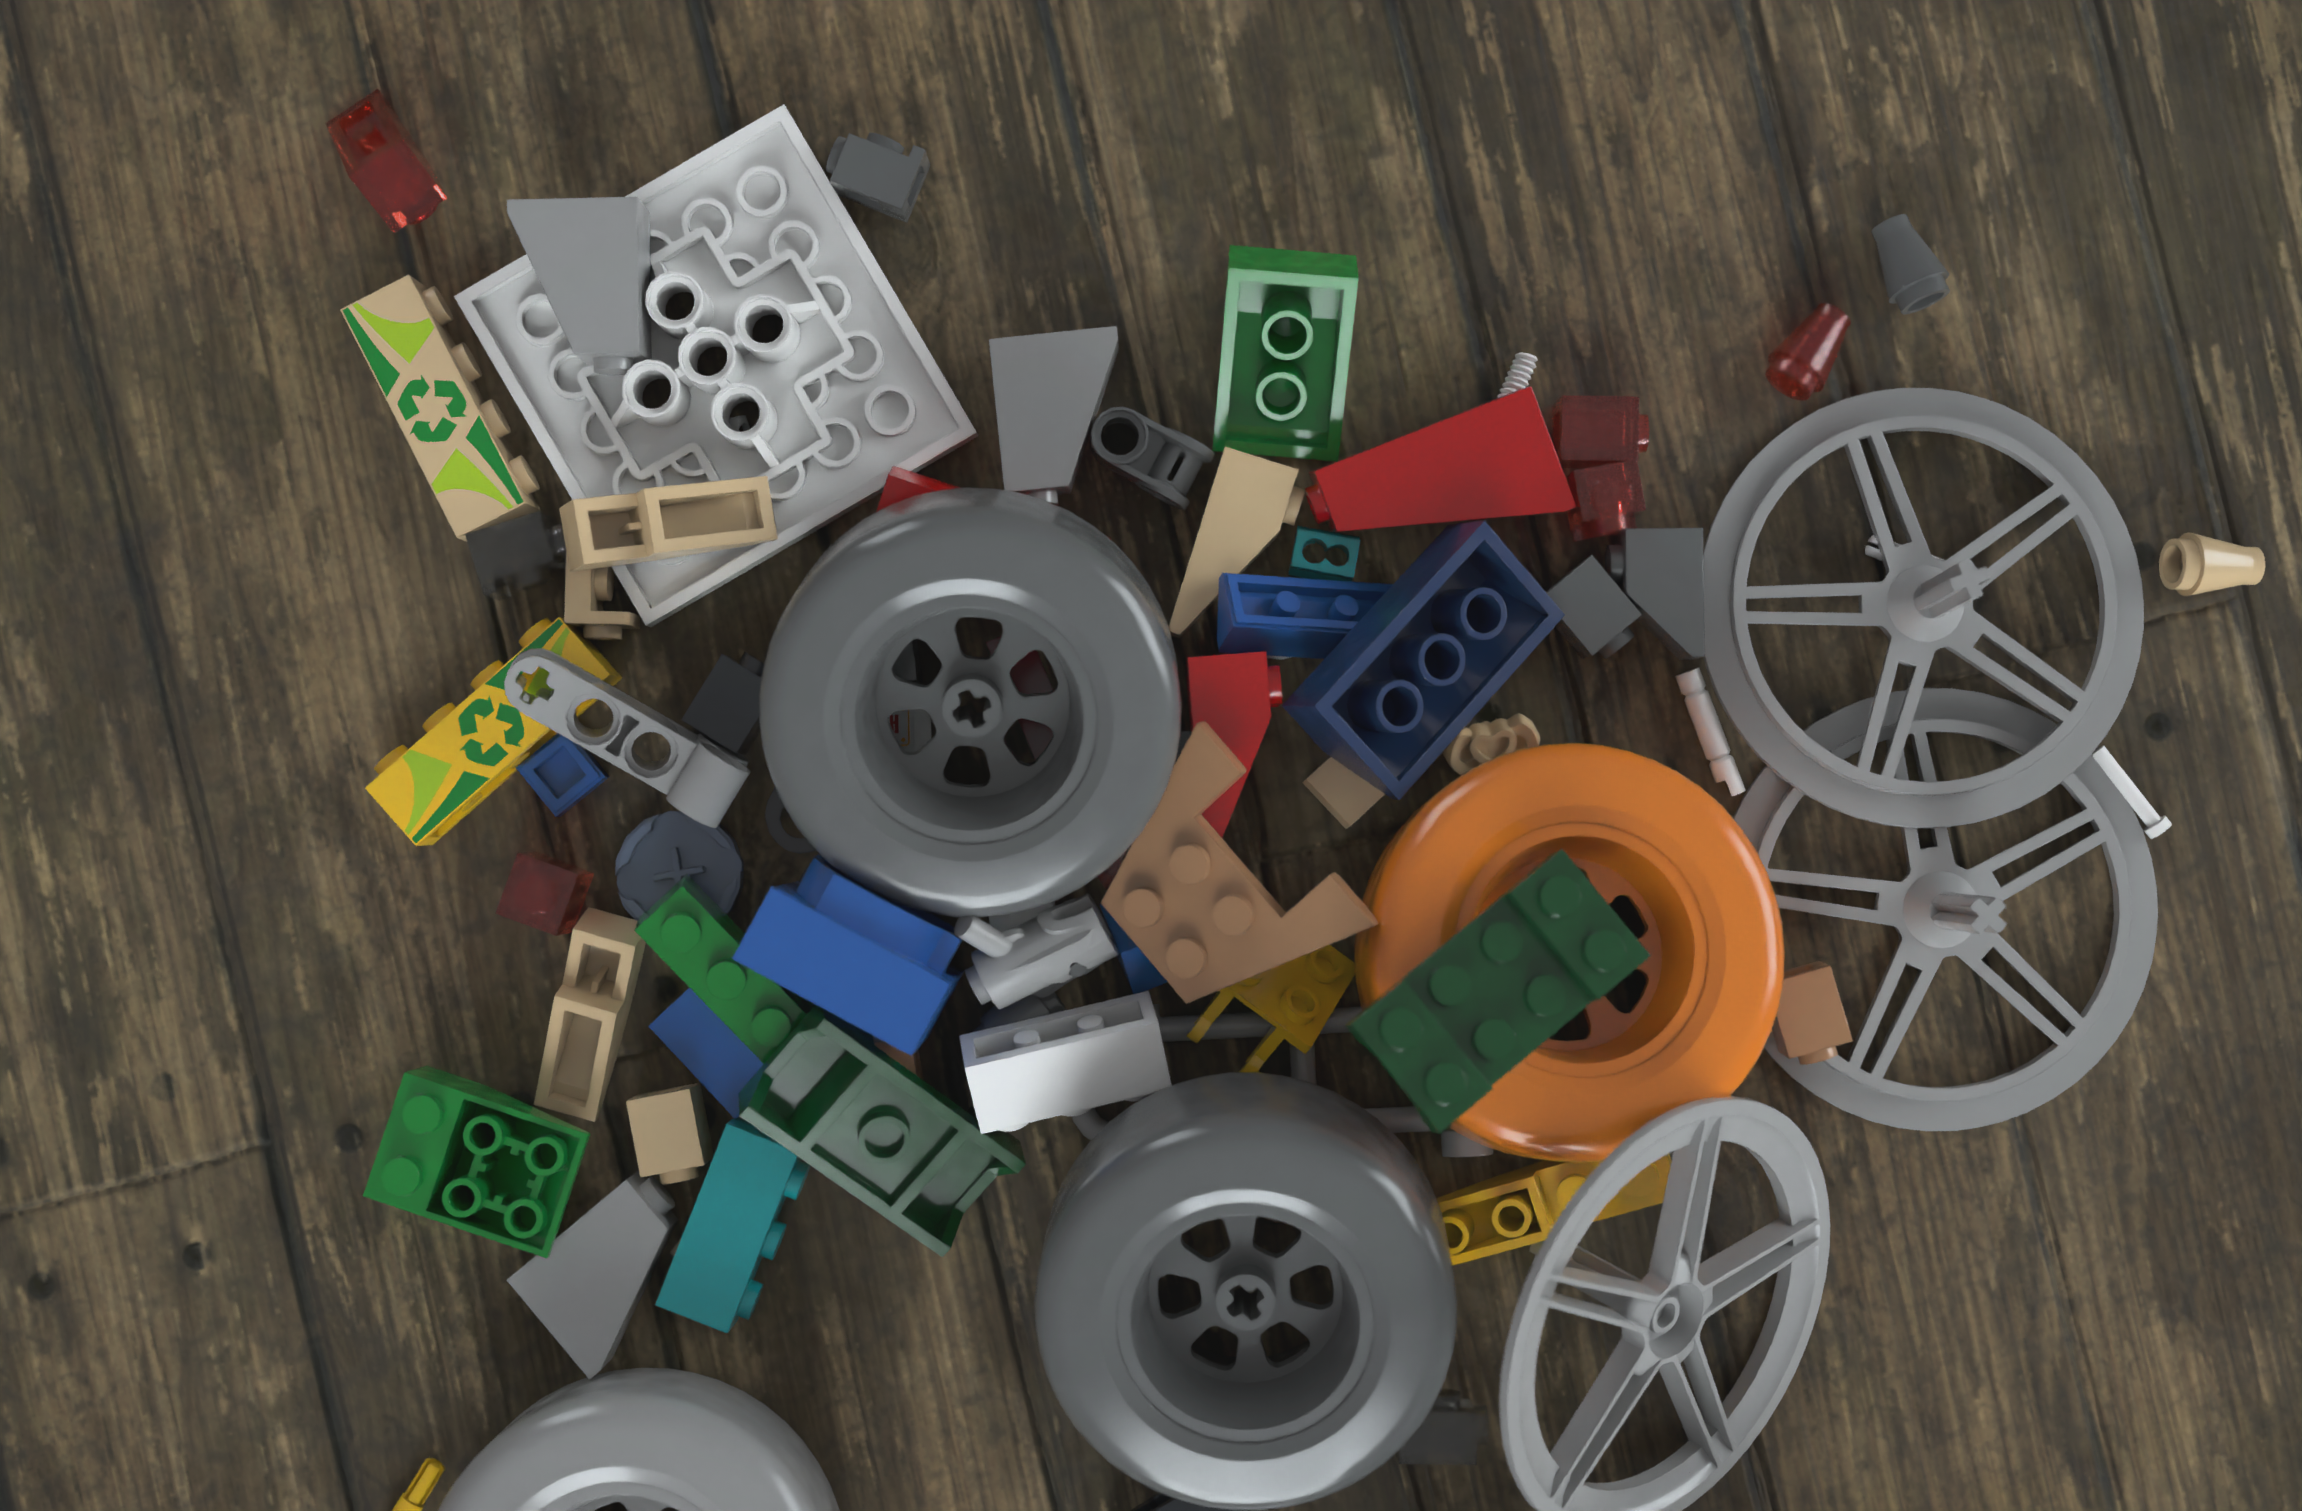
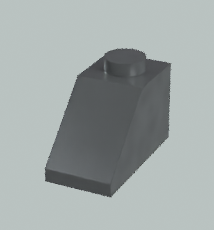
M1703 528L1624 529L1616 534L1615 545H1607L1605 571L1642 614L1637 619L1679 660H1695L1705 657Z

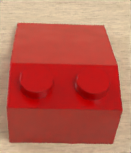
M1266 651L1187 657L1185 663L1190 731L1193 732L1198 722L1205 721L1247 770L1241 778L1201 814L1221 838H1223L1270 722L1271 707H1279V704H1282L1279 665L1267 666Z

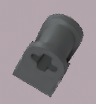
M1113 407L1102 412L1095 420L1090 436L1091 452L1098 463L1135 483L1136 486L1151 496L1183 511H1186L1190 503L1186 495L1203 463H1211L1215 456V453L1199 441L1177 430L1164 427L1126 407ZM1121 423L1134 431L1137 445L1133 451L1126 455H1115L1105 449L1101 442V433L1111 424ZM1181 457L1183 462L1174 479L1169 481L1167 479L1177 458Z

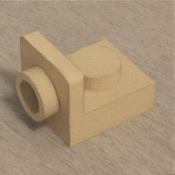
M566 552L564 623L583 628V638L593 640H622V629H640L639 615L631 612L603 611L604 601H611L614 593V570L612 567L570 572Z

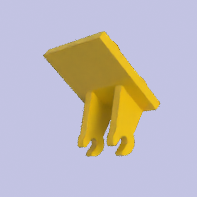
M1329 944L1218 990L1194 1023L1195 1025L1187 1033L1186 1037L1197 1044L1229 1002L1235 997L1273 1025L1247 1058V1063L1239 1072H1258L1283 1039L1306 1054L1354 977L1355 963Z

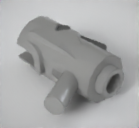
M1088 893L1079 898H1072L1059 905L1045 909L1029 921L1003 932L973 915L960 917L954 928V933L957 937L977 948V950L971 952L974 965L965 969L972 990L982 1005L992 1000L1000 1010L1031 994L1045 998L1076 977L1083 974L1086 975L1107 960L1119 955L1116 946L1110 939L1112 937L1100 910Z

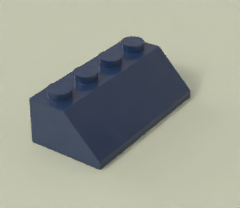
M1485 521L1450 524L1446 526L1282 704V707L1323 752L1393 800H1400L1565 614Z

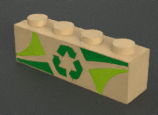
M408 274L340 309L456 537L475 544L539 511L540 508L532 495L533 492L540 489L538 481L522 455L514 458L503 438V436L511 433L509 424L493 399L484 401L474 381L482 377L481 370L464 342L456 345L445 324L452 321L453 316L439 290L435 286L427 289L426 286Z

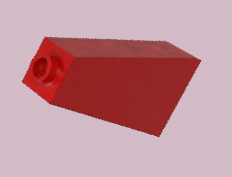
M1532 386L1519 389L1309 472L1313 485L1304 488L1307 502L1316 523L1320 524L1327 521L1331 531L1334 532L1565 512L1576 507Z

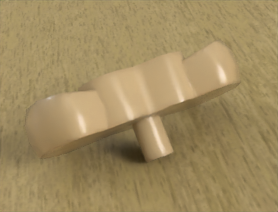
M1518 713L1509 719L1500 718L1491 723L1484 721L1472 724L1468 728L1464 727L1446 747L1443 755L1452 770L1459 775H1463L1470 769L1493 758L1520 749L1539 746L1540 735L1533 721Z

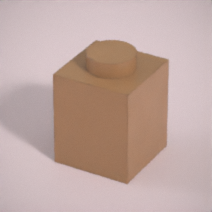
M1821 961L1784 970L1780 1003L1772 1026L1778 1052L1789 1059L1798 1057L1801 1065L1831 1059L1838 1055L1836 1046L1853 1041L1832 968Z

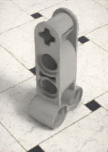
M543 648L526 650L514 659L504 681L505 694L510 704L517 710L667 795L666 799L672 806L706 826L718 827L750 774V770L746 767L749 760L744 755L734 753L702 732H699L698 735L552 651ZM538 667L544 668L549 672L546 683L553 690L549 691L548 689L540 688L535 695L527 693L524 690L527 679L520 672L533 674ZM598 699L604 701L610 707L613 713V720L601 729H590L579 722L576 716V708L583 701ZM646 732H655L664 736L671 748L663 759L649 762L641 759L635 753L633 742L638 736Z

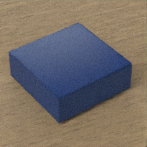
M559 733L516 767L555 817L564 815L609 778L608 774L587 749Z

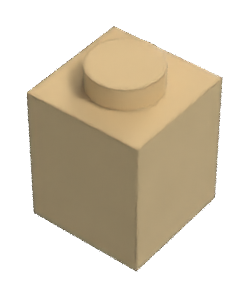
M694 1083L642 1093L627 1100L626 1104L640 1178L659 1174L661 1184H671L699 1177L698 1166L705 1165L714 1157L701 1084Z

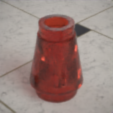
M1819 304L1815 311L1769 354L1768 362L1770 366L1765 372L1768 382L1780 393L1799 401L1808 400L1813 392L1822 391L1846 336V331L1851 325L1849 317L1841 309L1831 304Z

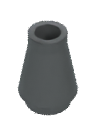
M1907 214L1891 217L1872 229L1871 233L1877 245L1889 303H1897L1902 314L1906 315L1923 310L1949 294L1950 290L1945 281L1949 276V272L1913 228Z

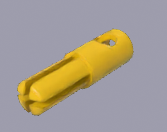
M426 1458L406 1492L400 1496L392 1511H422L425 1501L445 1471V1466L437 1459Z

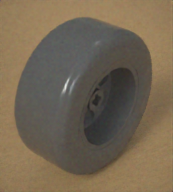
M959 488L913 496L889 505L863 519L845 532L821 555L806 574L783 612L770 641L761 678L759 723L769 772L783 805L811 846L833 867L875 895L905 907L953 917H967L971 915L987 917L1029 910L1058 900L1096 878L1125 853L1142 833L1157 810L1168 786L1176 761L1180 739L1181 698L1175 650L1161 606L1137 567L1112 540L1077 515L1048 501L1022 493L999 489ZM983 617L998 620L1002 624L1003 634L995 652L991 656L975 657L963 653L956 631V623L960 618ZM913 639L925 641L942 663L939 673L929 684L923 685L902 679L893 670V665L899 654ZM1040 650L1045 653L1052 665L1058 685L1050 692L1023 694L1019 692L1010 674L1011 668L1028 652ZM965 690H970L975 698L987 696L983 712L976 713L972 705L960 707ZM924 709L933 720L937 732L918 751L907 752L901 747L895 737L889 717L896 711ZM1020 718L1045 724L1053 732V737L1045 750L1032 763H1025L1019 760L1004 738L1011 725ZM957 746L981 748L986 754L991 774L988 782L985 784H963L947 780L944 775V768L952 750Z
M1229 1072L1205 1075L1178 1082L1132 1104L1113 1118L1092 1138L1074 1161L1053 1203L1037 1273L1034 1299L1035 1327L1039 1351L1048 1380L1061 1407L1086 1441L1113 1466L1132 1479L1159 1493L1204 1507L1234 1511L1270 1510L1312 1502L1339 1492L1362 1480L1387 1462L1416 1432L1434 1405L1445 1381L1454 1350L1457 1329V1294L1447 1232L1435 1194L1415 1158L1382 1122L1351 1100L1308 1081L1260 1072ZM1258 1216L1283 1221L1301 1229L1299 1236L1279 1253L1265 1250L1253 1241L1255 1221ZM1221 1218L1225 1223L1230 1245L1212 1257H1205L1186 1244L1181 1235L1193 1226ZM1315 1265L1328 1267L1333 1281L1332 1300L1326 1304H1315L1296 1299L1291 1294L1290 1278L1292 1275ZM1173 1274L1197 1281L1201 1290L1200 1303L1178 1313L1165 1312L1161 1308L1158 1293L1159 1279L1164 1275ZM1238 1285H1241V1286H1242L1241 1288H1238L1237 1290L1234 1291V1287H1235V1286H1238ZM1257 1288V1292L1250 1294L1249 1291H1253ZM1278 1322H1287L1308 1338V1341L1295 1348L1267 1356L1261 1334ZM1211 1326L1227 1329L1238 1337L1236 1357L1212 1353L1192 1343Z

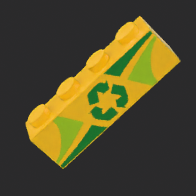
M558 617L553 622L549 618H545L536 623L520 638L518 643L523 647L522 650L505 665L500 660L493 662L472 680L470 685L475 691L457 707L451 702L438 709L423 724L422 728L427 733L409 749L405 745L395 748L377 763L374 770L379 776L369 783L365 789L415 846L434 845L517 771L516 767L558 734L517 710L510 704L505 694L504 681L514 659L520 653L533 648H543L560 655L612 686L622 679L620 674L590 640L583 638V632L578 627L564 623V618ZM538 667L533 674L520 672L527 679L524 688L527 693L535 695L540 688H545L549 691L553 690L546 683L549 675L546 669ZM588 699L581 702L576 708L577 718L598 699Z

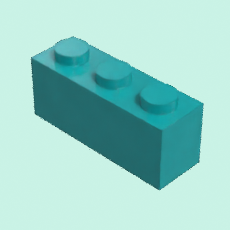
M738 1117L729 1121L725 1126L655 1305L724 1333H728L739 1317L749 1321L764 1285L754 1280L762 1257L770 1260L774 1259L787 1224L777 1219L786 1197L797 1200L807 1178L810 1165L801 1161L798 1156L746 1120Z

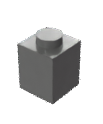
M1593 555L1580 562L1546 591L1565 614L1555 628L1581 659L1591 657L1597 652L1604 659H1607L1635 636L1628 626L1642 614Z

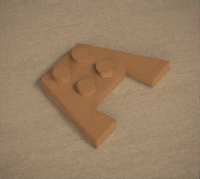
M1205 721L1196 724L1173 767L1168 786L1157 810L1142 833L1133 842L1101 901L1103 907L1186 1004L1378 924L1373 913L1336 872L1327 876L1286 913L1201 815L1247 772L1246 767Z

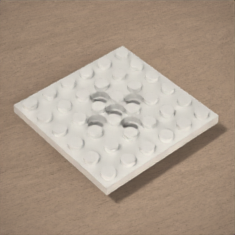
M785 104L625 196L638 197L650 212V285L646 291L645 305L651 316L652 360L636 363L627 371L626 375H602L595 373L594 365L588 366L573 353L527 254L454 296L572 500L637 493L644 488L760 476L768 477L777 540L689 556L612 566L640 617L648 627L663 621L882 493L887 476L893 465L916 473L978 437L975 428ZM680 292L692 293L695 300L691 313L680 320L668 319L665 314L668 300L674 294ZM766 315L781 317L783 319V330L779 337L769 343L754 341L752 332L756 321ZM711 347L726 349L727 362L718 374L712 376L699 374L697 364L701 353ZM656 379L669 380L671 395L668 401L655 409L645 408L642 401L645 387ZM745 401L757 403L760 415L756 425L744 432L732 430L729 419L733 408Z

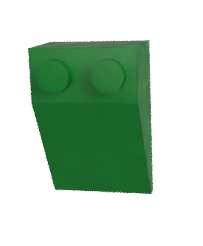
M1229 245L1212 451L1223 452L1224 448L1228 447L1253 455L1338 461L1359 280L1356 255Z

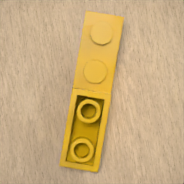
M1666 1154L1635 1175L1606 1204L1593 1222L1663 1203L1671 1166L1670 1154ZM1545 1160L1436 1198L1447 1232L1452 1266L1545 1241L1571 1198L1602 1161L1579 1163Z

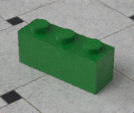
M688 874L680 879L639 917L634 931L763 1064L814 1007L809 1000L732 959L745 933Z

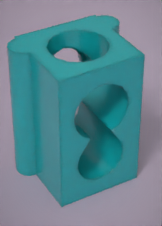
M1297 525L1288 575L1308 579L1352 581L1356 569L1360 537ZM1318 543L1325 552L1333 548L1343 550L1347 556V561L1342 566L1332 565L1326 558L1320 563H1310L1304 558L1302 551L1305 546Z

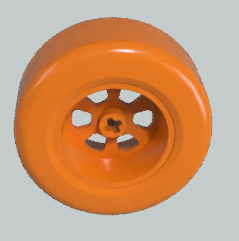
M1580 743L1546 744L1520 749L1493 758L1470 769L1426 801L1394 834L1380 855L1362 898V902L1376 917L1378 924L1355 934L1354 960L1356 984L1363 1011L1549 855L1563 849L1608 905L1614 898L1622 895L1626 896L1638 911L1645 926V931L1638 938V941L1651 956L1635 970L1640 971L1645 976L1646 984L1640 998L1627 1014L1619 1012L1605 996L1599 1000L1592 1001L1583 1009L1589 1026L1588 1034L1583 1040L1562 1041L1548 1038L1493 1084V1089L1448 1127L1481 1145L1512 1155L1551 1161L1596 1162L1603 1161L1624 1140L1662 1114L1692 1101L1705 1098L1730 1097L1743 1082L1763 1050L1779 1007L1784 979L1785 949L1783 927L1776 895L1757 851L1739 824L1721 804L1700 786L1679 772L1655 760L1626 750Z

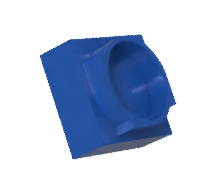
M822 855L814 856L801 882L796 881L770 888L732 958L910 1056L929 1038L964 973L963 970L950 964L963 941L955 935V927L943 920L937 914L905 907L875 895L838 871Z

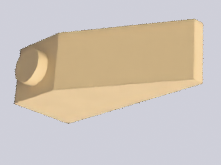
M1228 447L1224 448L1169 624L1172 637L1179 639L1218 599L1219 577L1222 573L1242 574L1275 540L1282 522L1294 526L1305 493L1303 488L1294 486L1299 469Z

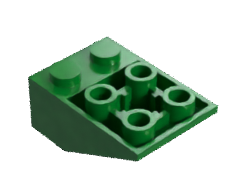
M423 1066L404 1072L363 1196L548 1258L591 1133L486 1085L430 1066Z

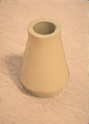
M2190 532L2181 535L2179 539L2168 540L2161 551L2159 559V573L2162 583L2166 588L2176 590L2182 596H2190L2239 585H2256L2261 581L2265 572V557L2260 548L2244 547Z

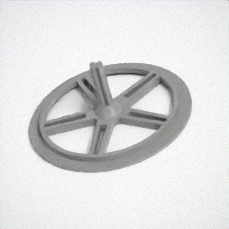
M1896 388L1873 391L1846 398L1813 412L1779 434L1749 462L1724 497L1711 524L1703 549L1705 657L1703 658L1714 691L1729 720L1753 752L1780 778L1804 795L1828 808L1857 819L1886 826L1914 829L1947 828L1977 823L2021 808L2045 795L2067 779L2090 757L2117 719L2134 681L2141 654L2144 631L2143 587L2133 543L2113 499L2094 472L2055 434L2031 418L2011 408L1978 396L1935 388ZM1903 431H1931L1968 438L2010 456L2028 468L2049 488L1947 560H1940L1934 558L1930 553L1884 434ZM1867 438L1907 539L1908 543L1895 547L1859 440ZM1844 447L1873 534L1878 543L1877 546L1886 570L1885 579L1881 582L1747 586L1750 561L1757 538L1767 516L1779 498L1806 469L1823 457ZM2057 497L2065 506L2063 510L1989 568L1977 569L1970 560ZM2072 518L2085 540L2092 559L2099 595L2097 644L2091 667L2082 689L1973 609V600L1983 595L1982 589ZM1858 596L1859 613L1764 612L1746 610V599ZM1748 624L1877 626L1884 632L1889 644L1856 766L1835 756L1811 739L1785 712L1772 694L1761 673L1753 651ZM1982 636L2073 703L2070 709L2067 710L1973 648L1976 642ZM1945 647L2058 722L2053 730L2023 755L1984 774L1941 782H1919L1894 778L1934 653L1940 648ZM1898 664H1902L1914 669L1879 775L1870 772L1897 667Z
M1923 688L1908 734L1911 737L1920 782H1937L1926 732H1949L1975 736L1998 743L2023 755L2038 744L2057 724L2026 707L1985 693L1953 688ZM1907 690L1890 693L1877 742L1886 740L1887 749ZM1874 697L1866 698L1840 708L1811 724L1803 731L1830 753L1844 760L1860 751ZM1903 749L1894 778L1909 780ZM2092 754L2067 779L2060 783L2083 811L1970 869H1964L1955 864L1947 828H1930L1934 846L1920 849L1917 829L1901 827L1907 874L1900 882L1768 868L1776 840L1787 818L1804 794L1780 778L1766 765L1742 797L1733 815V819L1739 824L1757 851L1770 881L1876 892L1874 910L1776 895L1778 908L1890 925L1895 927L1899 935L1897 946L1846 1060L1837 1055L1825 1061L1801 1065L1798 1057L1789 1059L1778 1052L1772 1030L1763 1047L1767 1054L1791 1078L1817 1097L1835 1107L1872 1122L1919 1131H1958L2009 1120L2028 1113L2054 1099L2090 1071L2118 1039L2136 1008L2153 961L2158 922L2157 885L2152 857L2143 829L2133 808ZM2089 821L2092 824L2094 833L2004 885L2000 886L1992 873L1993 871ZM2101 844L2108 864L2113 890L2114 917L2112 937L2103 973L2093 995L2079 1015L1998 934L2007 924L1998 915L2006 907L2003 902L2004 900ZM1992 948L2071 1025L2064 1034L1981 960ZM1949 956H1958L2054 1042L2045 1051L2018 1068L1989 1080L1952 1087H1925L1883 1079L1941 961ZM1907 964L1918 969V972L1869 1071L1866 1072L1860 1069L1903 969Z
M1730 1096L1692 1101L1662 1114L1644 1125L1611 1152L1589 1175L1571 1198L1553 1225L1546 1240L1531 1244L1529 1251L1535 1254L1517 1303L1506 1342L1501 1371L1499 1404L1502 1442L1508 1466L1516 1485L1527 1502L1536 1511H1682L1710 1490L1735 1465L1759 1435L1781 1401L1803 1356L1821 1303L1830 1249V1213L1825 1178L1818 1157L1809 1140L1798 1126L1775 1108L1750 1098ZM1721 1141L1734 1142L1746 1148L1765 1170L1776 1197L1779 1218L1699 1264ZM1673 1152L1650 1267L1646 1276L1641 1280L1579 1247L1578 1243L1591 1223L1616 1193L1651 1163ZM1778 1271L1770 1308L1755 1348L1737 1382L1721 1403L1700 1341V1332L1703 1324L1709 1316ZM1558 1282L1567 1283L1611 1308L1554 1293ZM1549 1307L1622 1327L1621 1340L1551 1453L1548 1452L1541 1435L1535 1403L1536 1359L1540 1336ZM1682 1361L1684 1362V1365L1686 1367L1698 1405L1688 1384L1684 1371L1681 1367L1680 1363ZM1659 1370L1689 1441L1664 1461L1636 1476L1608 1483L1585 1482Z

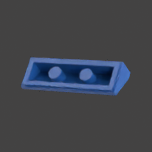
M1222 573L1219 577L1217 643L1219 652L1238 654L1266 651L1267 656L1325 659L1393 584Z

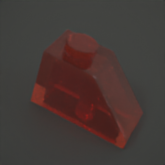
M376 89L326 123L348 176L393 233H396L408 224L415 225L423 222L435 212L439 203L447 199L434 170L379 89Z

